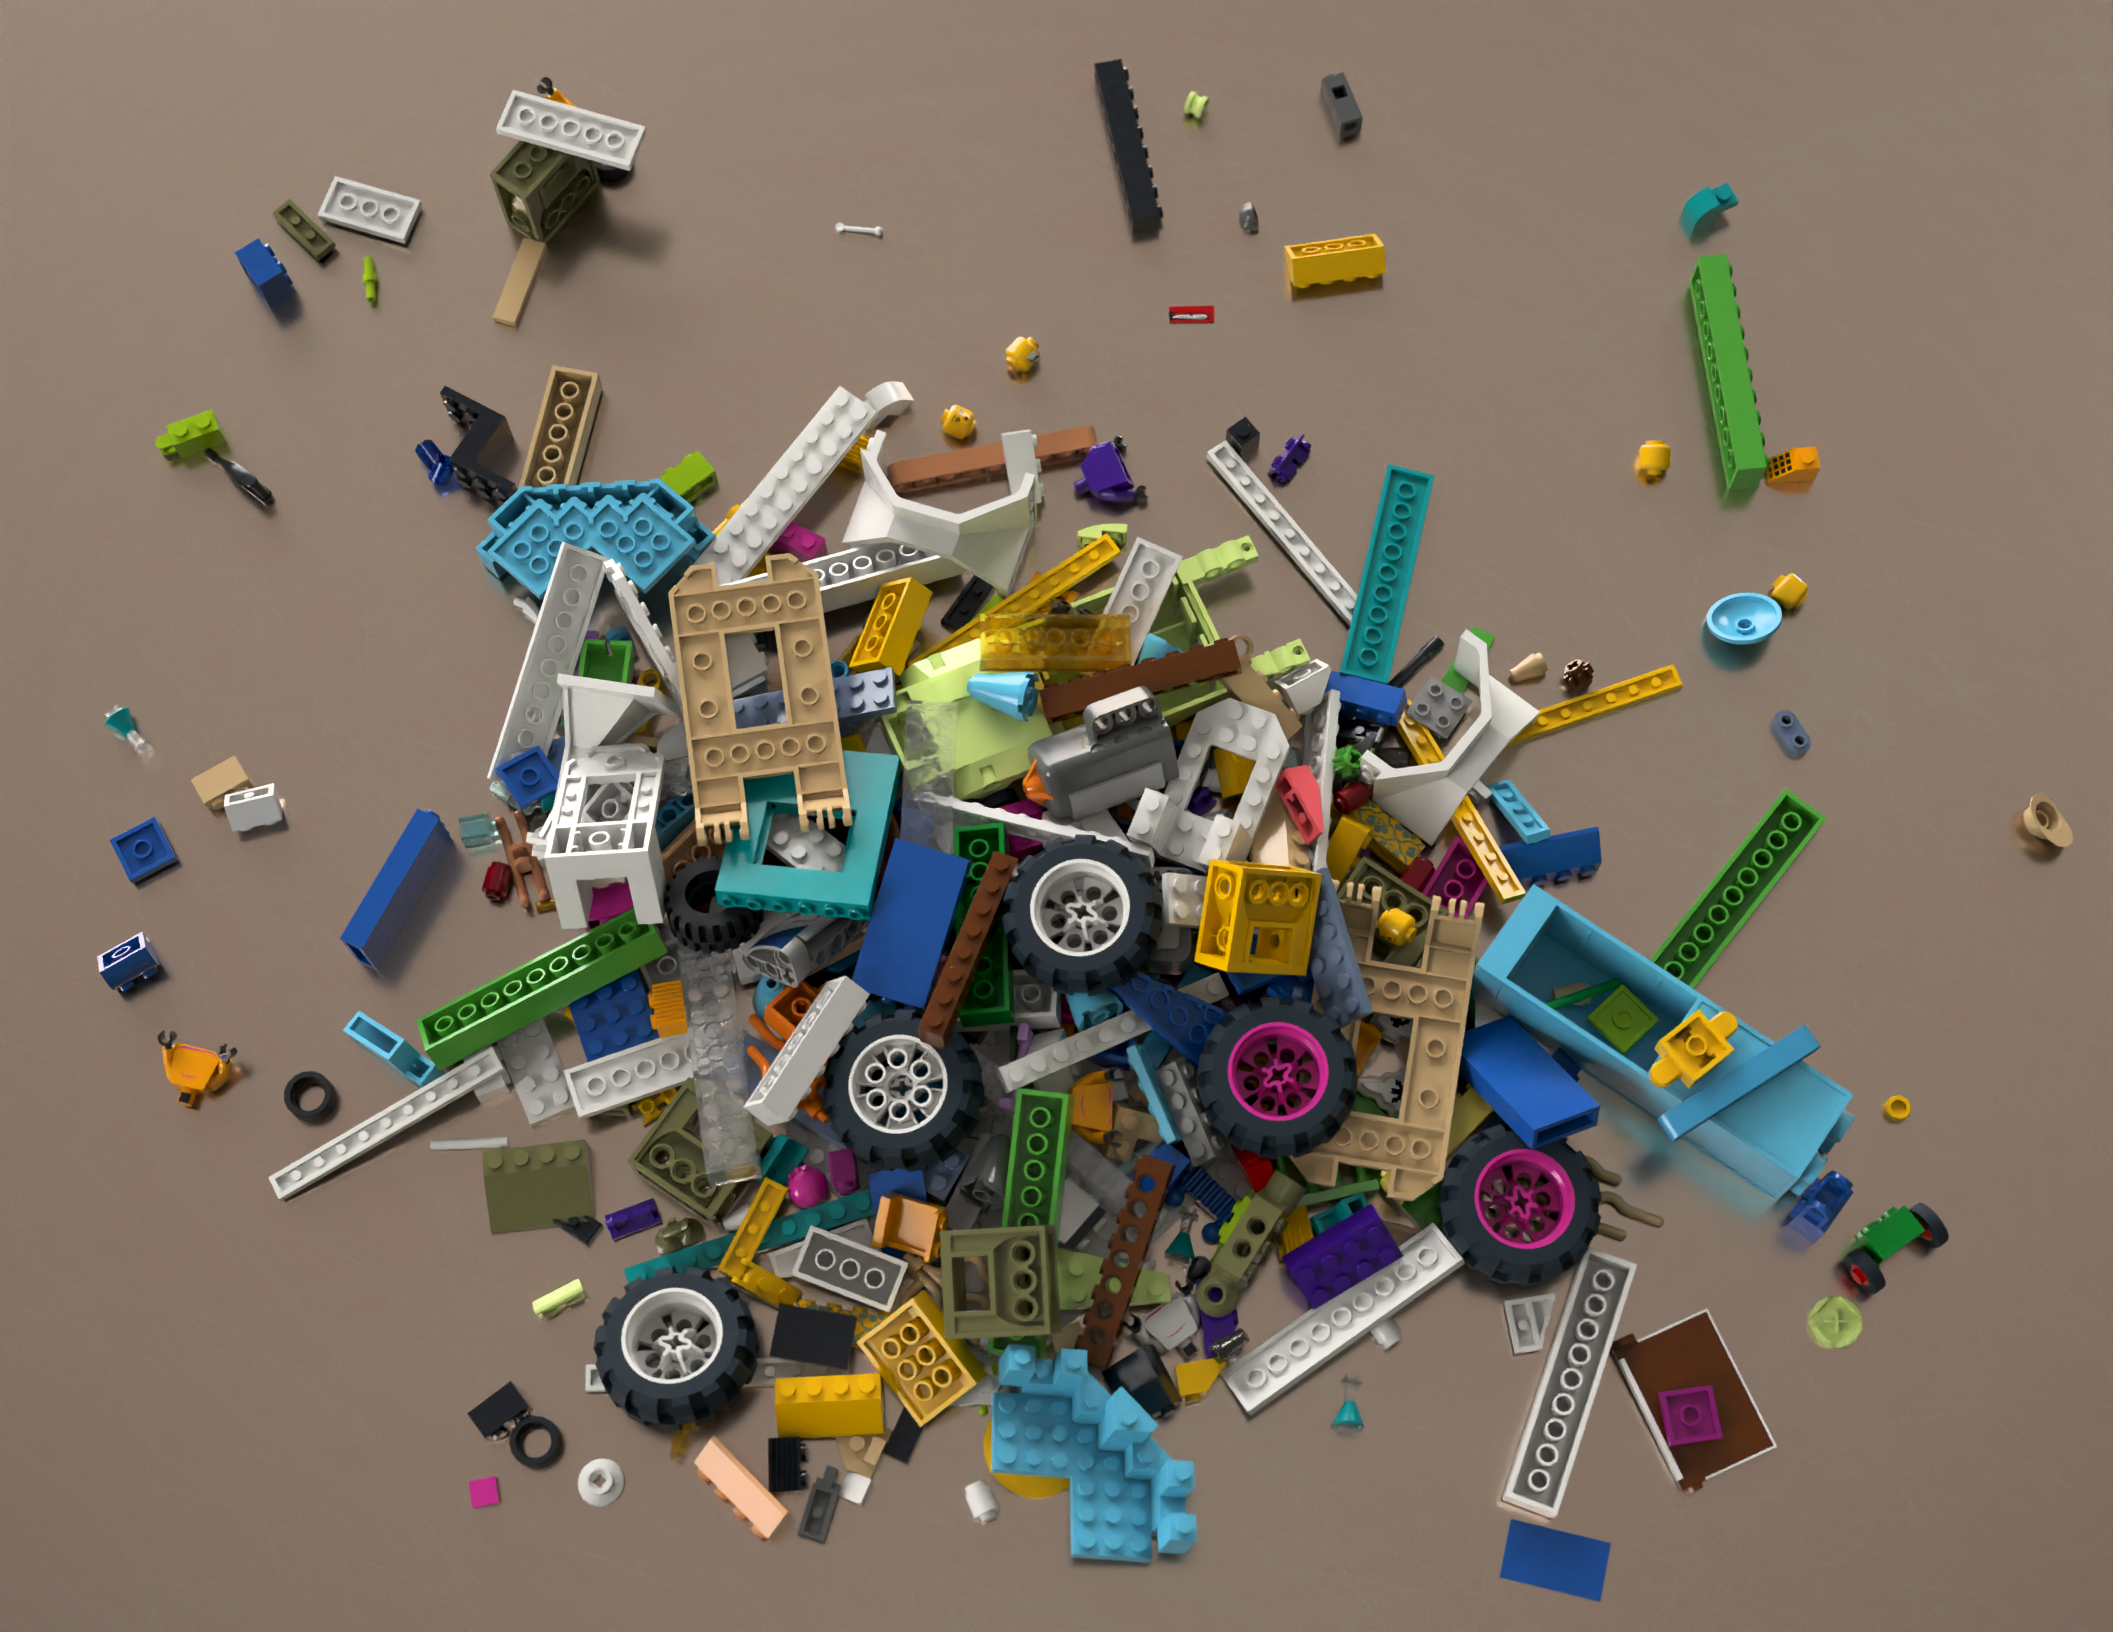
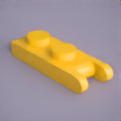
M742 1258L740 1263L746 1266L748 1270L743 1280L733 1277L731 1280L733 1284L779 1309V1304L793 1306V1303L797 1302L802 1290L750 1260Z

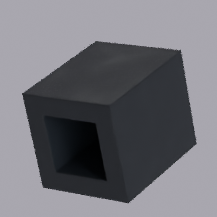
M1246 416L1226 431V441L1240 458L1259 446L1260 432Z

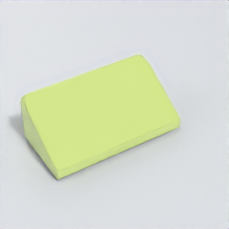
M576 1279L535 1300L532 1303L533 1309L539 1319H543L586 1297L587 1293L580 1279Z

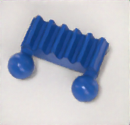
M1193 1167L1192 1171L1178 1186L1174 1187L1166 1195L1165 1203L1173 1208L1179 1207L1184 1202V1193H1188L1216 1220L1214 1223H1207L1202 1228L1203 1239L1208 1243H1216L1221 1238L1218 1233L1224 1222L1229 1223L1233 1218L1234 1214L1231 1211L1237 1201L1224 1188L1220 1187L1218 1182L1213 1180L1208 1173H1205L1202 1167Z

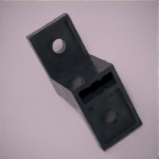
M444 386L440 395L448 411V416L456 422L463 421L470 427L449 458L457 481L466 488L473 487L480 495L487 499L492 497L498 500L497 502L502 506L517 491L515 483L491 471L514 438L506 417Z

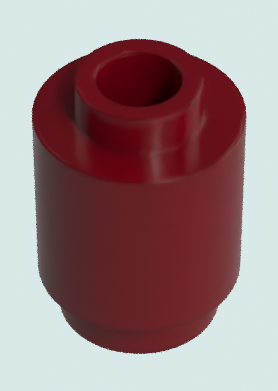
M1353 782L1335 793L1333 803L1338 812L1349 815L1367 804L1372 797V793L1365 782Z
M492 862L491 866L487 868L481 889L482 892L486 893L485 897L492 900H500V897H506L512 876L510 872L511 866L502 862Z

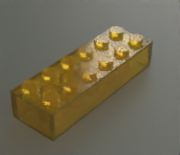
M980 614L979 671L1097 672L1107 670V672L1117 670V667L1120 665L1131 664L1130 614Z

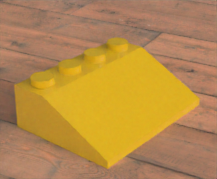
M925 1290L914 1296L857 1341V1344L878 1372L881 1373V1376L920 1427L988 1375L962 1339L945 1340L944 1315Z

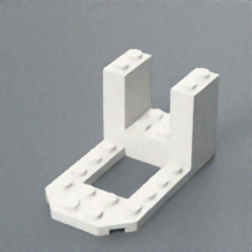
M610 559L603 563L604 572L609 582H612L615 588L613 591L657 671L660 673L672 698L680 706V712L683 715L677 661L672 663L671 660L675 659L669 646L663 647L659 640L663 636L656 624L651 625L647 616L650 615V612L645 603L641 602L639 604L638 591L632 580L627 582L626 573L621 564H616L613 559ZM753 633L725 637L733 700L762 686L766 682L764 677L767 676L769 661L763 651L759 653L754 644L757 643V640Z
M1227 698L1197 712L1177 760L1179 777L1168 782L1164 794L1145 788L1127 833L1132 842L1147 844L1149 847H1152L1154 857L1204 876H1208L1210 859L1245 862L1290 750V745L1277 716L1271 712L1231 698ZM1212 746L1256 762L1233 820L1216 814L1214 821L1186 811Z
M643 743L592 746L584 751L585 756L578 760L572 758L564 765L544 857L561 928H587L593 900L590 880L620 877L628 878L637 923H663L665 915L664 893L666 892L667 881L655 824L666 767L665 758L658 752L656 754L650 752L649 747ZM635 782L628 820L581 823L588 785Z

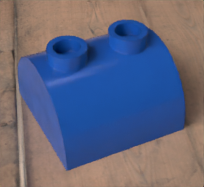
M143 932L97 957L99 972L112 990L120 988L121 991L128 990L135 984L133 979L141 975L144 978L153 976L158 971L156 967L160 965L153 948Z

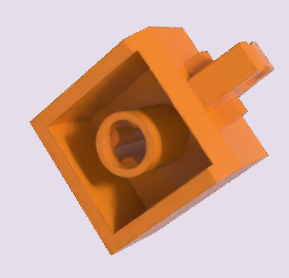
M804 980L795 988L787 986L765 1007L764 1021L788 1041L826 982L818 989L815 986L812 988Z

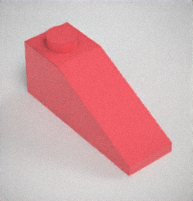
M1308 765L1287 768L1279 775L1275 788L1305 843L1311 845L1324 832L1319 785Z

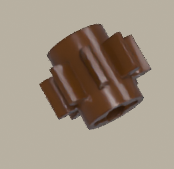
M1574 660L1566 665L1563 680L1568 688L1572 686L1574 689L1583 690L1592 683V673L1594 670L1589 662L1584 663L1581 660Z

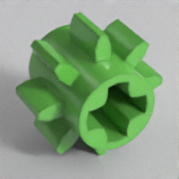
M1350 746L1346 749L1343 747L1335 751L1337 757L1331 759V761L1334 762V771L1337 774L1342 775L1343 778L1354 777L1360 774L1358 768L1360 767L1362 756L1357 750H1353V747Z

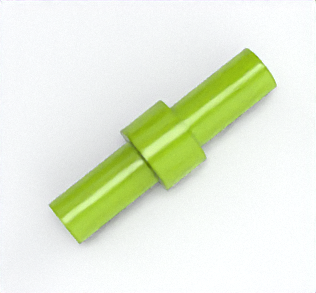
M366 256L364 257L365 273H363V284L366 286L367 301L373 302L376 301L375 285H377V274L374 272L373 257Z

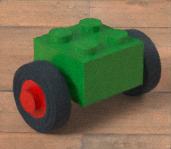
M1918 1203L1910 1209L1904 1205L1898 1210L1894 1206L1878 1218L1876 1222H1871L1855 1235L1858 1238L1852 1244L1855 1249L1849 1252L1844 1260L1853 1279L1868 1293L1875 1294L1886 1285L1885 1278L1879 1269L1882 1262L1916 1237L1921 1238L1929 1246L1938 1248L1949 1240V1234L1938 1215L1927 1205Z

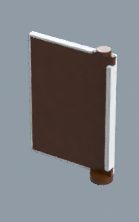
M1707 1308L1641 1339L1636 1340L1634 1334L1631 1333L1612 1342V1353L1681 1491L1687 1489L1689 1494L1703 1488L1701 1482L1777 1447ZM1712 1385L1723 1438L1668 1447L1658 1393Z

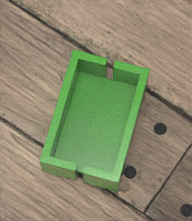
M584 639L578 676L632 684L636 657L632 641L610 640L609 645L613 656H609L605 640Z

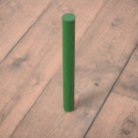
M1614 978L1544 1004L1553 1010H1557L1619 988L1620 981Z

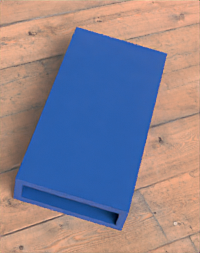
M417 808L340 937L356 960L378 971L454 844L449 836L450 832L445 829V824L440 821V816L428 809L424 812Z
M895 838L852 977L853 982L870 994L867 999L874 995L881 997L879 1002L894 1006L895 1002L905 1004L904 1009L917 1010L918 1012L920 1009L926 1011L972 865L970 860Z
M1511 1016L1464 1032L1459 1074L1531 1150L1597 1126L1600 1105Z

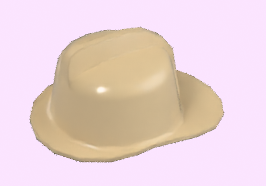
M2035 794L2031 798L2030 807L2023 811L2024 824L2027 830L2034 836L2042 839L2047 838L2056 846L2068 847L2073 840L2069 825L2048 796Z

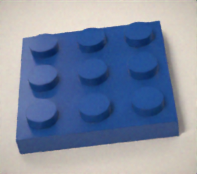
M638 969L569 1004L587 1062L660 1038L657 1029H652L650 1015L653 1014V1011L650 1009L648 996Z

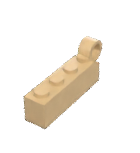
M1245 635L1231 637L1229 640L1234 639L1235 642L1241 639L1246 644V652L1242 656H1238L1242 673L1222 678L1218 681L1235 700L1275 714L1288 740L1303 726L1298 721L1301 719L1294 709H1288L1283 703V696L1275 689L1272 691L1266 684L1268 679L1260 671L1256 672L1250 666L1252 661L1249 657L1254 649L1252 640Z

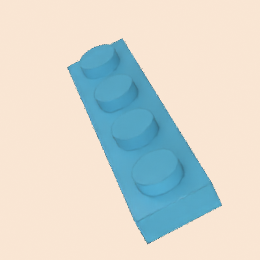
M1510 779L1486 786L1492 792V801L1527 844L1550 838V828Z
M1133 1045L1126 1050L1129 1055L1127 1057L1128 1063L1136 1071L1139 1078L1137 1081L1142 1093L1146 1094L1149 1101L1148 1109L1154 1118L1156 1117L1159 1124L1158 1132L1160 1137L1167 1144H1177L1183 1141L1156 1078L1154 1066L1145 1046Z

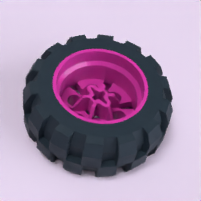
M1279 996L1260 998V1002L1249 1006L1244 1003L1230 1011L1228 1017L1220 1025L1216 1024L1205 1040L1206 1044L1199 1058L1197 1073L1199 1098L1202 1100L1205 1115L1215 1130L1218 1129L1226 1137V1142L1242 1152L1248 1150L1258 1154V1158L1278 1160V1157L1282 1156L1297 1158L1312 1153L1313 1149L1322 1143L1327 1144L1340 1131L1342 1124L1350 1115L1357 1092V1059L1351 1042L1347 1041L1341 1032V1026L1328 1013L1323 1015L1313 1009V1004L1296 998L1294 1002L1279 1000ZM1277 1040V1055L1276 1053L1270 1054L1266 1041ZM1307 1052L1313 1060L1299 1067L1298 1061ZM1283 1053H1290L1293 1055L1294 1060L1291 1063H1283L1280 1060V1056ZM1263 1056L1268 1060V1064L1264 1067H1258L1254 1063L1255 1058ZM1240 1061L1251 1067L1253 1073L1237 1070ZM1273 1073L1277 1075L1282 1073V1082L1278 1080L1273 1082ZM1300 1073L1308 1074L1310 1081L1306 1084H1301L1296 1080V1076ZM1248 1080H1254L1259 1086L1256 1090L1249 1091L1244 1087V1084ZM1285 1086H1289L1286 1090L1282 1091ZM1310 1090L1316 1092V1094L1311 1099L1301 1093V1091ZM1257 1096L1258 1099L1251 1107L1245 1102L1248 1098ZM1290 1097H1297L1301 1104L1296 1108H1292L1287 1105L1286 1100ZM1264 1100H1270L1274 1103L1275 1107L1271 1111H1264L1260 1104ZM1278 1106H1283L1287 1116L1278 1117Z
M1499 1124L1483 1130L1478 1136L1468 1140L1452 1158L1444 1172L1442 1186L1438 1192V1210L1441 1211L1443 1221L1440 1226L1446 1239L1453 1244L1463 1258L1465 1265L1471 1270L1475 1268L1487 1275L1486 1279L1504 1285L1507 1283H1519L1521 1286L1541 1284L1545 1280L1553 1277L1556 1278L1575 1265L1589 1250L1588 1246L1593 1237L1597 1235L1601 1216L1598 1213L1602 1197L1599 1181L1593 1180L1589 1171L1592 1165L1581 1150L1576 1152L1566 1143L1568 1138L1565 1137L1531 1150L1510 1126L1502 1127ZM1510 1165L1511 1180L1507 1181L1501 1167ZM1540 1175H1543L1549 1182L1538 1189V1187L1533 1185ZM1519 1176L1524 1177L1528 1181V1188L1518 1185L1516 1178ZM1492 1183H1499L1503 1187V1194H1495L1491 1188ZM1480 1192L1486 1194L1492 1201L1480 1200ZM1536 1195H1542L1546 1198V1207H1541L1536 1203ZM1518 1198L1520 1202H1525L1522 1210L1520 1206L1514 1205ZM1505 1204L1508 1205V1209H1509V1212H1508V1213H1507V1211H1506V1209H1505ZM1486 1208L1495 1209L1498 1216L1497 1219H1489L1485 1214ZM1544 1212L1559 1213L1557 1222L1542 1214ZM1530 1220H1537L1541 1224L1540 1232H1535L1530 1228ZM1498 1222L1501 1227L1496 1234L1490 1227ZM1506 1226L1513 1227L1516 1231V1238L1507 1237L1504 1228ZM1523 1232L1530 1237L1532 1243L1524 1244Z

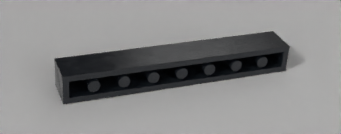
M1121 59L1094 63L1096 85L1132 233L1159 228L1160 219L1163 218L1161 204L1157 205L1156 198H1158L1156 184L1152 185L1151 182L1153 170L1151 164L1147 165L1146 159L1149 158L1146 145H1142L1141 139H1144L1143 129L1141 125H1137L1136 121L1139 119L1137 106L1132 104V100H1134L1132 86L1128 87L1127 81H1129L1128 68L1123 67Z

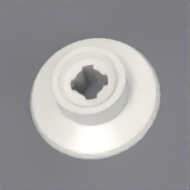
M609 1459L591 1461L582 1469L578 1478V1490L581 1497L588 1504L596 1507H605L613 1504L620 1498L625 1488L623 1470L617 1463ZM600 1476L606 1479L601 1488L595 1484Z

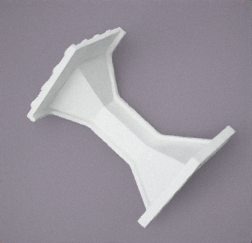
M877 430L875 437L870 438L867 450L860 449L865 481L842 543L851 546V549L864 544L893 542L948 558L994 586L998 590V595L1004 600L1008 598L1037 518L1035 475L1026 473L1020 490L1013 495L961 514L951 513L900 498L886 478L888 471L883 443L887 434Z
M1467 629L1460 636L1453 669L1479 688L1481 714L1447 757L1438 763L1399 769L1392 768L1368 749L1361 757L1358 782L1363 781L1369 786L1372 793V802L1378 804L1383 811L1398 820L1403 826L1430 846L1433 844L1437 845L1442 839L1445 827L1467 794L1504 748L1528 725L1532 727L1540 715V711L1489 675L1487 644Z
M558 673L556 683L563 689L565 749L553 809L539 835L527 833L526 842L533 845L531 856L545 857L565 763L572 758L576 760L585 756L584 751L592 746L622 744L654 715L679 716V705L655 687ZM588 785L584 807L602 785ZM582 816V818H581V823H589V822Z

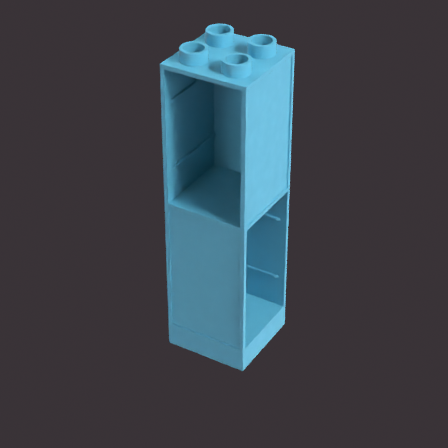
M1535 884L1532 885L1477 963L1473 973L1471 991L1476 1001L1502 1018L1511 1016L1533 1039L1656 1121L1678 1104L1775 1043L1735 1017L1738 1022V1028L1735 1034L1727 1040L1735 1050L1728 1059L1690 1089L1686 1087L1680 1078L1666 1088L1656 1087L1649 1078V1072L1652 1066L1661 1059L1660 1055L1654 1050L1659 1040L1699 1009L1709 1021L1717 1014L1728 1011ZM1617 978L1620 981V986L1624 984L1660 1020L1622 1056L1586 1020L1618 988L1591 997L1590 1004H1585L1584 1007L1568 1005L1557 1010H1553L1544 1004L1552 1000V988L1581 981L1583 984H1589L1591 987ZM1800 1061L1681 1138L1775 1201H1778L1788 1189L1800 1196L1808 1184L1811 1185L1828 1161V1158L1817 1152V1150L1827 1155L1834 1144L1840 1142L1856 1117L1844 1110L1854 1094L1804 1061Z

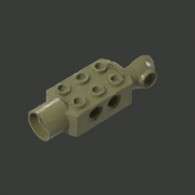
M1275 1170L1266 1186L1251 1201L1214 1260L1207 1277L1198 1285L1196 1301L1199 1308L1205 1314L1212 1317H1224L1236 1308L1240 1292L1243 1287L1246 1288L1248 1279L1251 1278L1253 1280L1259 1272L1261 1266L1258 1263L1263 1256L1267 1257L1275 1245L1272 1243L1277 1233L1281 1235L1289 1223L1286 1218L1288 1215L1291 1216L1307 1189ZM1260 1223H1264L1265 1231L1262 1234L1257 1235V1225ZM1246 1245H1250V1255L1247 1257H1243V1247ZM1215 1288H1220L1223 1292V1297L1219 1302L1214 1303L1210 1298L1211 1291Z

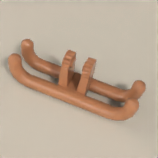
M517 810L514 813V817L523 843L513 844L508 826L502 816L496 817L495 823L502 840L508 864L511 866L510 871L518 894L519 904L521 907L526 908L529 906L530 900L522 873L532 871L538 897L541 901H547L549 893L540 863L536 856H531L533 845L526 842L527 833L530 832L523 811Z

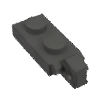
M827 1465L823 1479L817 1477L816 1482L813 1483L797 1533L798 1536L824 1543L840 1492V1484L835 1483L838 1473L837 1468Z

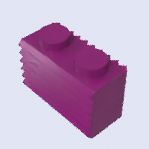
M850 1149L828 1152L831 1183L834 1192L840 1193V1196L855 1194V1191L860 1189L855 1154Z

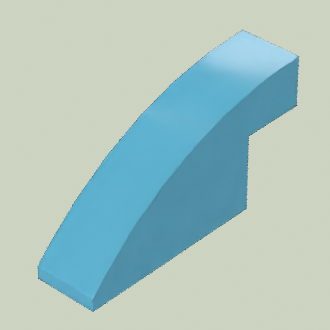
M361 1011L356 1013L343 1030L382 1061L421 1088L446 1074L443 1070L439 1071L432 1061L421 1055L406 1040Z

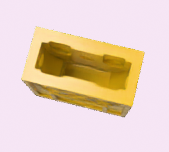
M1210 859L1194 962L1226 972L1306 976L1322 874L1290 865ZM1228 881H1229V884H1230V889H1229V891H1228V889H1227ZM1296 888L1298 889V897H1297V898H1296V896H1295V890H1296ZM1256 928L1259 929L1256 953L1250 954L1253 931Z

